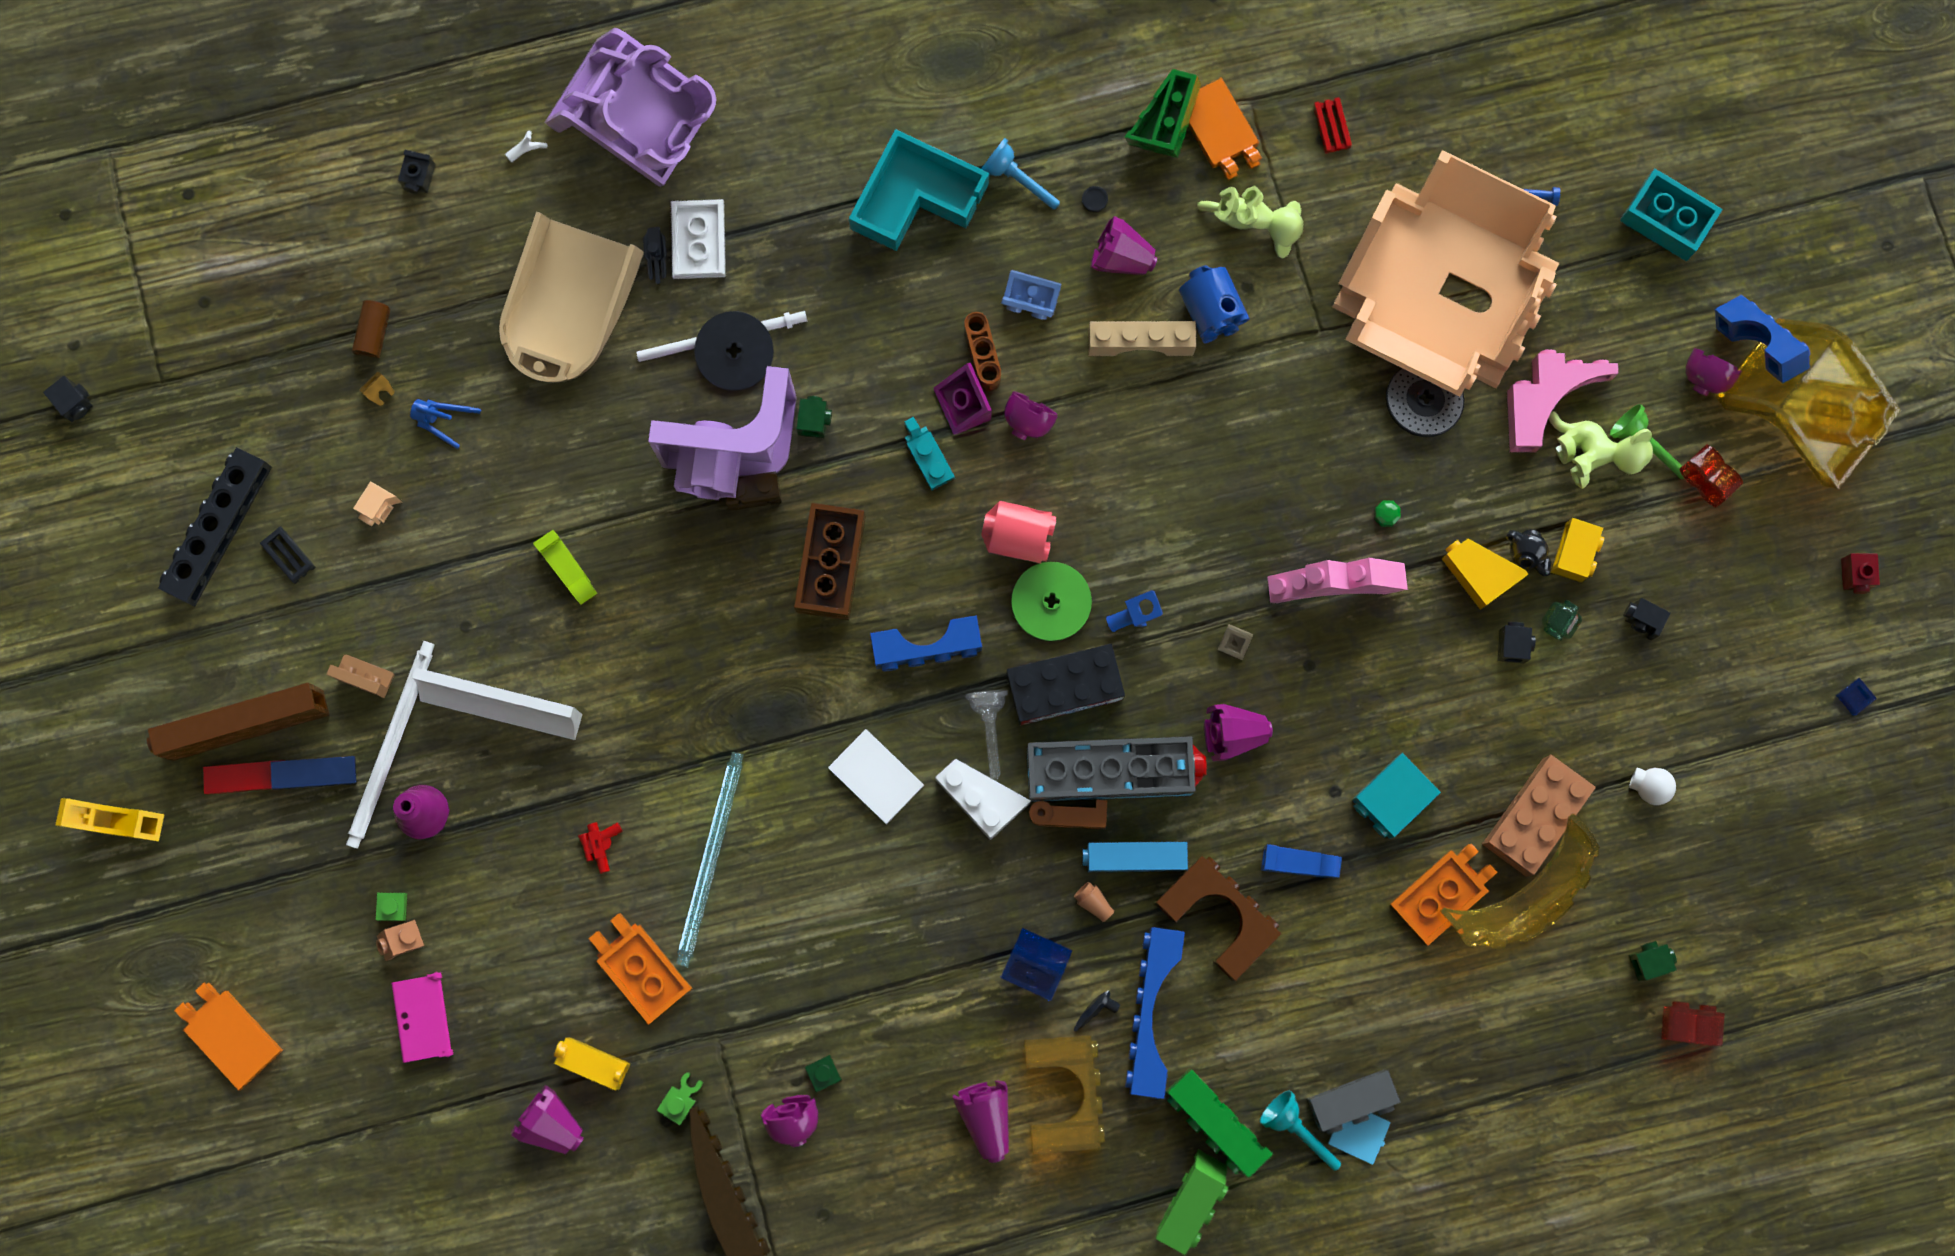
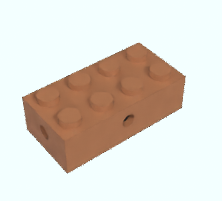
M1549 755L1543 758L1482 845L1524 876L1534 875L1596 787L1554 756Z

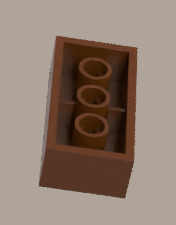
M811 503L794 605L796 613L842 620L850 619L866 519L864 510ZM837 531L840 538L831 540L828 535H833V532ZM829 557H834L836 564L830 567L827 566L824 561H829ZM825 583H830L832 590L823 593L820 587H824Z

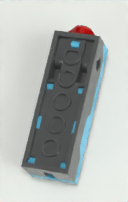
M1192 737L1028 743L1027 745L1029 800L1031 802L1191 796L1195 792V787L1207 774L1206 756L1193 745Z

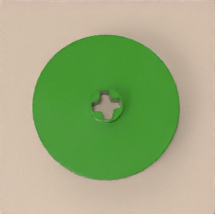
M1044 562L1032 566L1020 576L1013 589L1012 611L1016 621L1026 633L1040 640L1060 641L1073 636L1084 626L1091 611L1092 598L1086 580L1077 570L1063 563ZM1050 595H1054L1055 600L1059 601V604H1054L1053 608H1049L1048 603L1044 602V599H1049Z

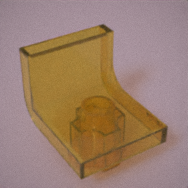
M1777 318L1775 321L1782 328L1788 329L1792 336L1809 347L1811 353L1809 356L1810 369L1782 384L1765 369V349L1768 346L1758 342L1738 366V370H1741L1742 373L1734 386L1724 393L1716 394L1715 397L1725 410L1753 414L1771 422L1785 434L1822 486L1839 489L1872 446H1877L1889 431L1888 426L1901 409L1857 346L1844 333L1822 323Z

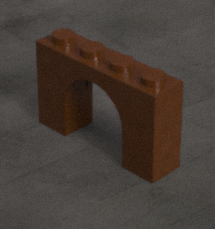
M1201 856L1154 904L1175 923L1202 897L1218 896L1229 901L1238 913L1239 931L1234 941L1213 962L1232 981H1236L1281 935L1277 930L1280 926L1271 916L1267 915L1264 917L1257 910L1260 907L1258 903L1249 895L1245 898L1238 891L1240 886L1230 876L1225 878L1218 871L1220 866L1211 857L1205 859Z

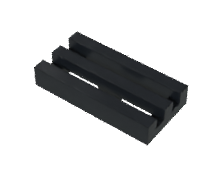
M281 526L260 542L261 546L294 584L299 582L298 579L301 577H305L309 570L316 568ZM279 535L290 545L305 563V566L301 567L277 538ZM274 542L297 570L295 574L291 572L269 543Z

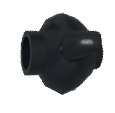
M1532 529L1525 530L1522 533L1510 530L1506 535V539L1511 542L1509 547L1512 559L1523 569L1535 567L1543 577L1549 576L1552 561L1547 556L1549 547L1542 534Z

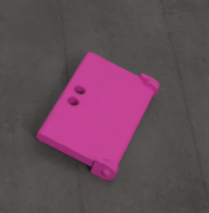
M435 972L426 977L392 983L403 1063L437 1056L449 1057L453 1055L444 1004L441 973Z

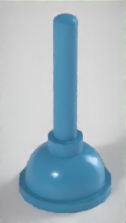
M1004 138L981 169L992 176H1000L1003 173L1007 177L1012 176L1052 209H1056L1060 201L1017 168L1018 164L1013 161L1014 152L1007 143L1008 140Z

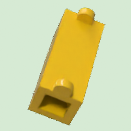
M566 1038L564 1042L560 1041L554 1052V1056L557 1057L554 1064L613 1090L620 1089L630 1066V1063L573 1038Z

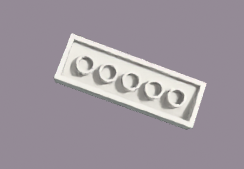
M419 668L414 669L412 679L417 684L421 702L572 740L576 739L582 714L574 707Z

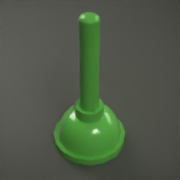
M1638 404L1628 410L1615 423L1610 431V435L1613 438L1618 437L1623 440L1633 436L1642 429H1647L1648 417L1644 412L1645 408ZM1651 437L1650 443L1653 447V453L1680 479H1685L1689 472Z

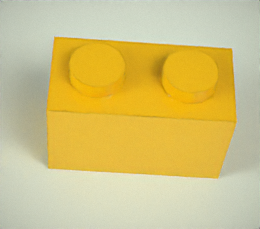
M1575 518L1570 519L1565 524L1551 573L1578 582H1583L1588 577H1592L1597 562L1593 561L1595 554L1601 550L1604 542V537L1601 536L1603 528Z

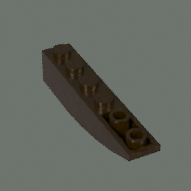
M698 1106L691 1108V1141L696 1173L710 1221L726 1256H768L767 1254L771 1252L769 1245L764 1237L759 1238L755 1228L759 1227L756 1217L752 1211L747 1212L743 1202L747 1201L741 1186L736 1187L731 1178L735 1175L733 1168L728 1160L723 1161L719 1152L723 1150L721 1142L716 1134L712 1136L709 1131L708 1125L711 1122L705 1109L700 1110Z

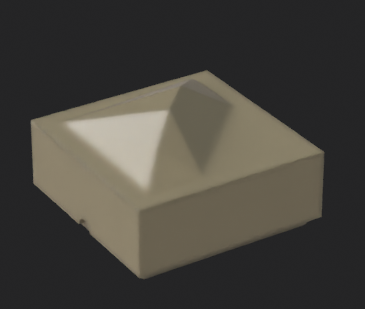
M1228 624L1218 650L1243 660L1253 634Z

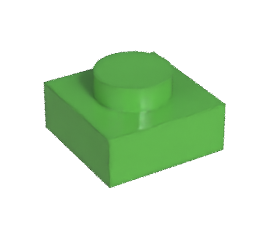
M377 893L376 920L406 921L407 893Z

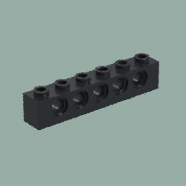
M237 447L234 452L228 455L221 476H218L212 484L211 494L200 505L196 521L189 525L186 531V539L182 546L175 550L173 562L169 569L165 570L161 575L158 589L194 607L196 606L272 466ZM240 474H244L243 481L235 485V478ZM231 497L230 504L222 508L223 500ZM217 520V528L209 532V525ZM204 544V551L200 555H196L197 547ZM191 567V575L183 579V572Z

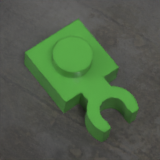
M689 1072L683 1075L680 1090L672 1086L657 1111L678 1125L683 1123L690 1109L696 1103L690 1097L691 1094L699 1091L703 1085V1081L699 1080L695 1087H690L687 1084V1080L691 1076Z

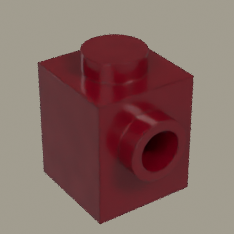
M1851 553L1841 558L1843 590H1853V594L1870 593V589L1880 585L1878 553Z

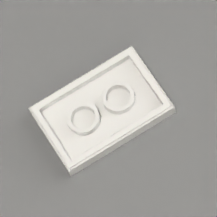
M671 201L673 279L726 277L724 201Z
M866 729L828 767L886 825L924 786Z

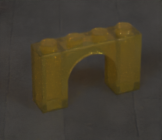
M1091 1035L1024 1040L1026 1068L1064 1067L1077 1075L1083 1087V1101L1074 1116L1061 1122L1031 1124L1033 1154L1100 1149V1142H1105L1104 1126L1098 1125V1114H1102L1103 1110L1101 1097H1096L1095 1086L1100 1085L1099 1069H1094L1093 1058L1098 1057L1097 1040L1092 1041Z

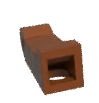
M1096 800V808L1050 806L1045 801H1037L1030 807V819L1038 826L1106 830L1107 800Z

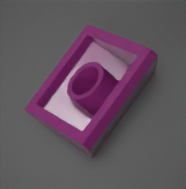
M971 363L965 364L933 387L954 435L991 420L992 410Z

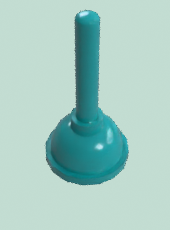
M1285 1091L1278 1095L1263 1112L1260 1123L1264 1127H1270L1276 1131L1287 1129L1290 1133L1294 1132L1332 1170H1338L1341 1162L1301 1124L1302 1121L1298 1118L1299 1106L1295 1100V1095L1291 1091Z

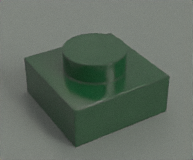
M831 1055L805 1067L816 1092L842 1080Z

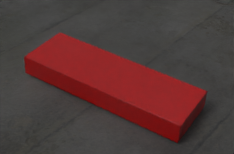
M274 761L203 767L204 794L211 795L272 789L271 762Z

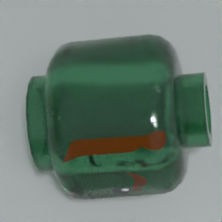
M1565 600L1563 604L1553 602L1542 618V624L1545 626L1543 631L1559 641H1562L1563 638H1572L1582 623V616L1577 613L1579 607L1568 600Z

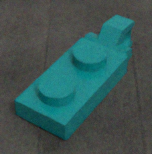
M914 417L904 421L905 427L910 434L905 437L907 447L930 489L934 490L955 479L951 468L927 427L925 426L920 429Z

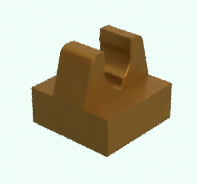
M379 372L359 389L369 400L380 406L384 404L379 398L378 392L380 390L387 391L391 396L394 394L389 381Z

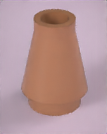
M1087 882L1074 895L1079 906L1098 917L1102 922H1105L1114 913V910L1110 907L1096 884L1092 885L1090 882Z

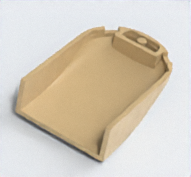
M536 212L500 318V340L510 362L528 377L548 383L569 381L585 373L598 359L621 315L644 252L635 245L630 244V246H626L551 220L542 213Z

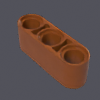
M972 312L964 321L968 348L975 374L982 389L993 391L998 388L1001 382L999 360L986 316L980 312ZM973 323H980L983 328L980 331H972L969 326ZM980 347H985L990 353L986 356H980L976 353V350ZM985 372H993L996 374V378L992 381H987L982 375Z

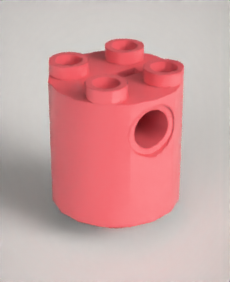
M999 501L986 513L981 535L988 553L1041 564V561L1047 562L1050 542H1046L1047 535L1053 536L1056 517L1051 516L1052 512Z

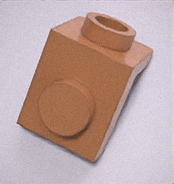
M415 920L385 929L377 935L376 945L380 955H384L386 961L424 946Z

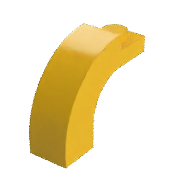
M61 798L56 825L103 834L159 841L164 814Z

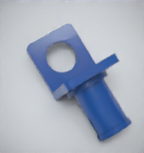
M1151 590L1125 601L1127 609L1107 616L1106 620L1110 630L1115 632L1131 624H1134L1136 627L1147 626L1146 622L1162 616L1163 612L1155 591ZM1146 599L1153 603V611L1149 615H1143L1139 605L1141 601Z

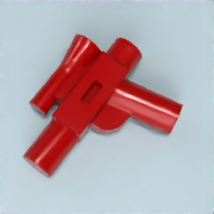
M597 822L588 824L589 833L578 835L587 862L593 861L592 854H594L599 873L609 872L610 868L606 850L612 845L611 838L620 834L623 830L618 822L602 831L599 830Z

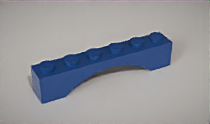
M1151 927L1149 933H1144L1142 948L1147 949L1146 960H1141L1139 976L1144 977L1142 988L1138 987L1136 993V1004H1140L1139 1016L1134 1015L1132 1032H1137L1136 1042L1130 1043L1129 1060H1133L1132 1071H1127L1125 1087L1130 1088V1094L1162 1099L1165 1096L1167 1069L1161 1061L1155 1046L1152 1030V1012L1156 995L1163 980L1182 958L1185 934L1183 931Z

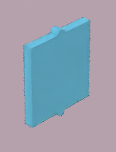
M1372 1113L1368 1114L1369 1120L1353 1125V1122L1350 1121L1342 1124L1343 1129L1332 1133L1328 1144L1373 1165L1380 1147L1385 1145L1383 1140L1391 1122Z

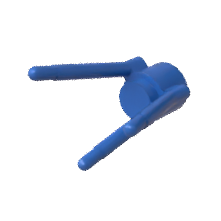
M417 399L411 408V419L418 421V427L428 430L456 449L460 447L458 443L429 424V422L434 423L437 417L447 420L452 419L451 415L440 412L438 409L481 413L479 408L438 403L432 400H427L426 402Z

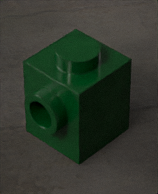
M808 396L807 399L800 398L796 428L798 436L825 438L826 425L830 426L832 420V410H828L827 401H823L821 397Z
M1657 941L1641 945L1642 951L1629 955L1638 981H1647L1677 971L1675 966L1677 963L1676 955L1667 944L1658 945Z

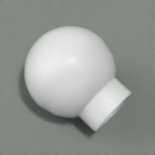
M1636 768L1629 788L1637 790L1640 797L1647 803L1662 805L1673 798L1676 791V782L1674 777L1665 769L1651 768L1645 771Z

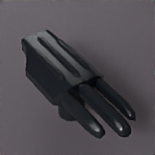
M660 227L647 228V233L643 238L644 257L647 260L649 279L653 280L652 262H654L656 284H660L659 261H661L662 278L665 279L666 240L665 236L661 233Z

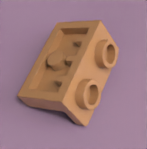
M349 655L343 656L339 667L330 665L326 674L338 681L385 698L394 678V673Z

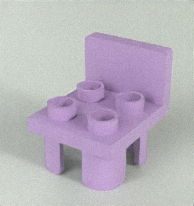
M613 28L596 40L545 123L558 133L574 126L660 187L666 183L677 163L688 153L691 147L689 145L701 124L706 122L712 114L717 99L712 86L703 78L697 75L687 78L669 65L668 61L671 56L666 51L654 45L643 46L624 31Z

